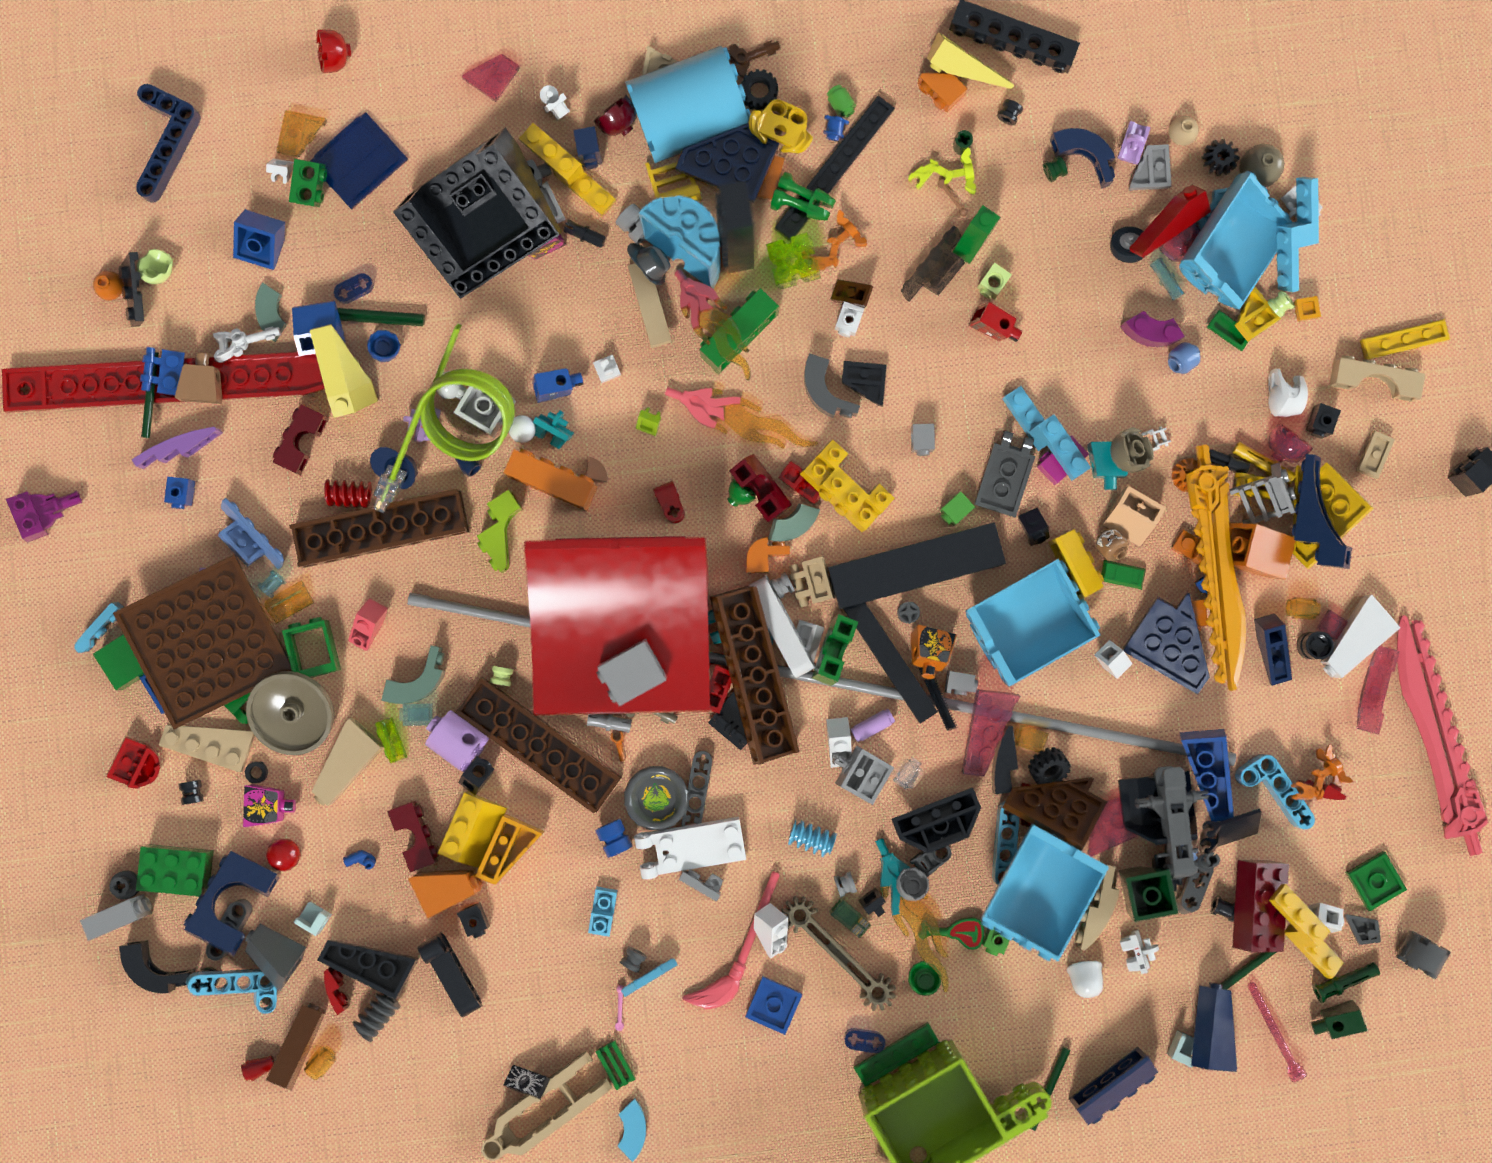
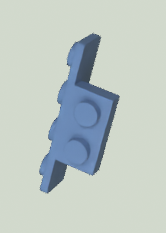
M227 498L223 499L221 509L233 523L219 532L218 536L247 567L265 555L277 569H280L284 562L282 553L269 544L267 537L254 528L253 522L248 517L244 518L234 502H229Z

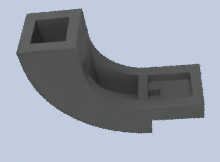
M809 353L804 371V385L812 404L820 412L831 418H834L836 410L840 411L839 414L847 418L856 417L860 405L836 398L826 387L825 374L830 360Z

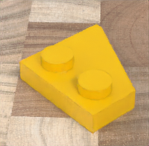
M1254 287L1242 307L1235 327L1246 341L1249 342L1277 323L1281 318L1271 309L1259 290Z

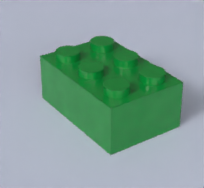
M154 844L141 846L136 891L198 897L201 894H205L209 888L207 884L211 878L214 850Z

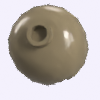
M1255 145L1247 150L1241 158L1239 170L1240 173H1245V171L1252 172L1256 175V179L1261 185L1269 187L1278 181L1282 175L1285 165L1284 157L1279 149L1273 145Z
M1132 427L1122 431L1111 443V458L1122 471L1131 473L1141 471L1150 467V460H1153L1154 453L1151 442L1147 436L1143 437L1139 433L1141 430Z

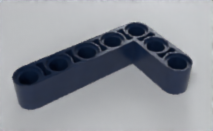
M143 84L137 91L139 100L149 109L170 118L136 185L137 193L148 202L153 203L162 197L200 123L201 116L191 104L153 85ZM154 93L152 99L147 100L148 95ZM173 102L172 107L166 109L167 104ZM192 112L189 118L184 119L186 113ZM182 130L181 135L175 138L176 132ZM172 149V153L169 156H165L166 151ZM162 168V172L159 175H155L157 169ZM153 187L151 193L146 194L147 188Z

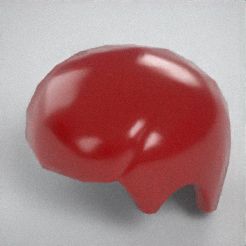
M281 838L274 840L268 846L266 853L268 864L277 871L291 870L298 864L301 856L299 846L293 840Z

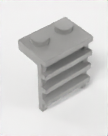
M1280 463L1271 465L1272 476L1229 489L1231 495L1240 494L1248 513L1249 519L1243 520L1242 523L1257 524V522L1265 520V522L1270 521L1269 518L1278 516V518L1282 517V514L1288 512L1291 514L1295 513L1294 500L1297 499L1293 487L1289 488L1287 483L1290 481L1286 469L1282 470ZM1265 484L1275 511L1267 512L1257 486ZM1252 488L1262 515L1254 516L1245 490Z

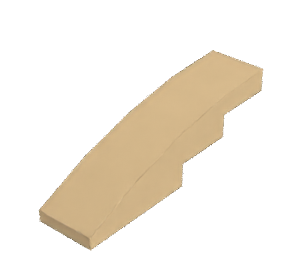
M635 263L628 265L651 348L672 343L656 285L646 278L642 270Z

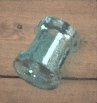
M272 569L266 580L257 586L263 593L273 598L274 592L282 584L285 585L287 581Z

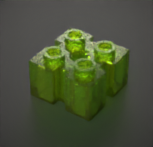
M807 232L792 236L791 243L786 244L783 240H778L766 244L770 261L777 265V268H773L772 271L775 284L781 290L796 286V280L802 279L806 283L821 278L818 262L813 257L811 258V255L816 253L812 237ZM795 257L797 260H795V264L792 265L790 261L792 260V258Z

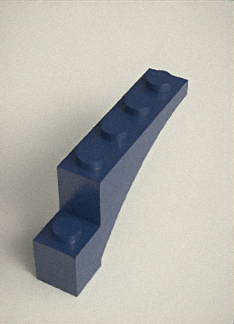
M1306 454V458L1302 461L1301 465L1303 479L1298 486L1300 500L1295 507L1297 521L1293 525L1292 535L1294 540L1298 542L1320 544L1315 552L1317 565L1350 569L1352 547L1347 546L1338 535L1324 505L1320 482L1321 457Z

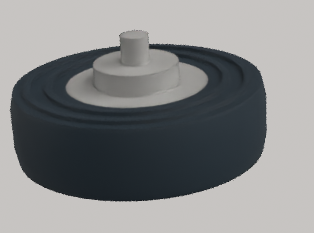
M1132 226L1118 229L1113 234L1110 242V250L1113 256L1126 263L1142 260L1143 258L1131 252L1129 247L1144 231Z

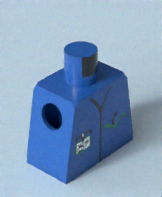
M565 368L534 374L532 384L537 403L571 395L572 387L583 385L581 373L569 375L568 369ZM556 382H562L564 385H558Z

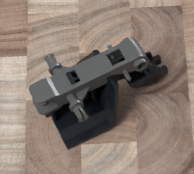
M1165 766L1156 768L1153 776L1120 779L1118 784L1125 829L1156 845L1165 844L1164 853L1156 854L1153 857L1152 867L1170 870L1174 892H1176L1177 885H1182V878L1193 876L1198 872L1197 863L1193 858V853H1197L1198 849H1192L1191 841L1196 840L1198 837L1197 819L1193 803H1196L1197 800L1208 799L1209 795H1204L1208 794L1207 790H1192L1190 771H1184L1181 767Z

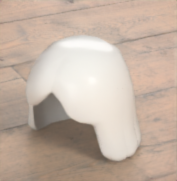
M1082 961L1067 967L1066 970L1070 976L1073 989L1079 996L1093 998L1102 992L1103 976L1101 962Z

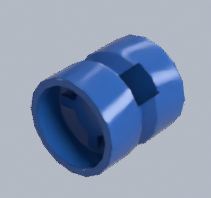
M621 818L595 830L600 841H605L603 849L607 858L633 847L629 836L623 834L625 828Z

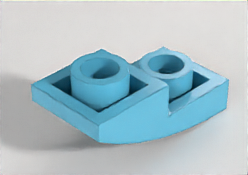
M596 886L588 933L610 937L618 890Z

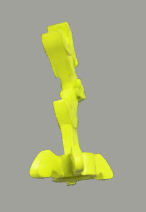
M967 148L961 155L962 169L947 170L940 166L938 161L930 159L929 164L924 167L921 166L911 173L908 181L911 182L914 178H918L920 180L916 185L918 190L923 187L934 172L945 177L944 184H948L953 178L965 176V190L975 195L976 184H974L975 178L972 160L970 159V148Z

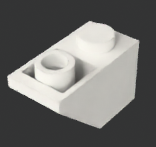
M848 717L826 719L831 768L841 767L832 762L833 758L841 762V760L834 757L836 754L846 760L852 754Z
M769 903L754 913V930L767 955L772 958L787 948L788 917Z

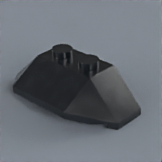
M972 787L894 817L891 820L899 840L929 854L968 839L981 806Z

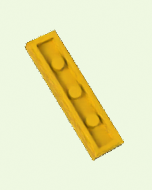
M1445 319L1361 339L1360 344L1364 359L1371 360L1448 341L1450 337Z

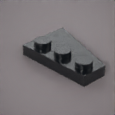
M129 252L121 266H119V277L124 281L122 295L123 299L127 300L128 305L125 311L126 318L130 320L131 327H139L144 322L142 294L140 291H137V288H139L140 272L135 271L134 263L136 260H139L138 252Z

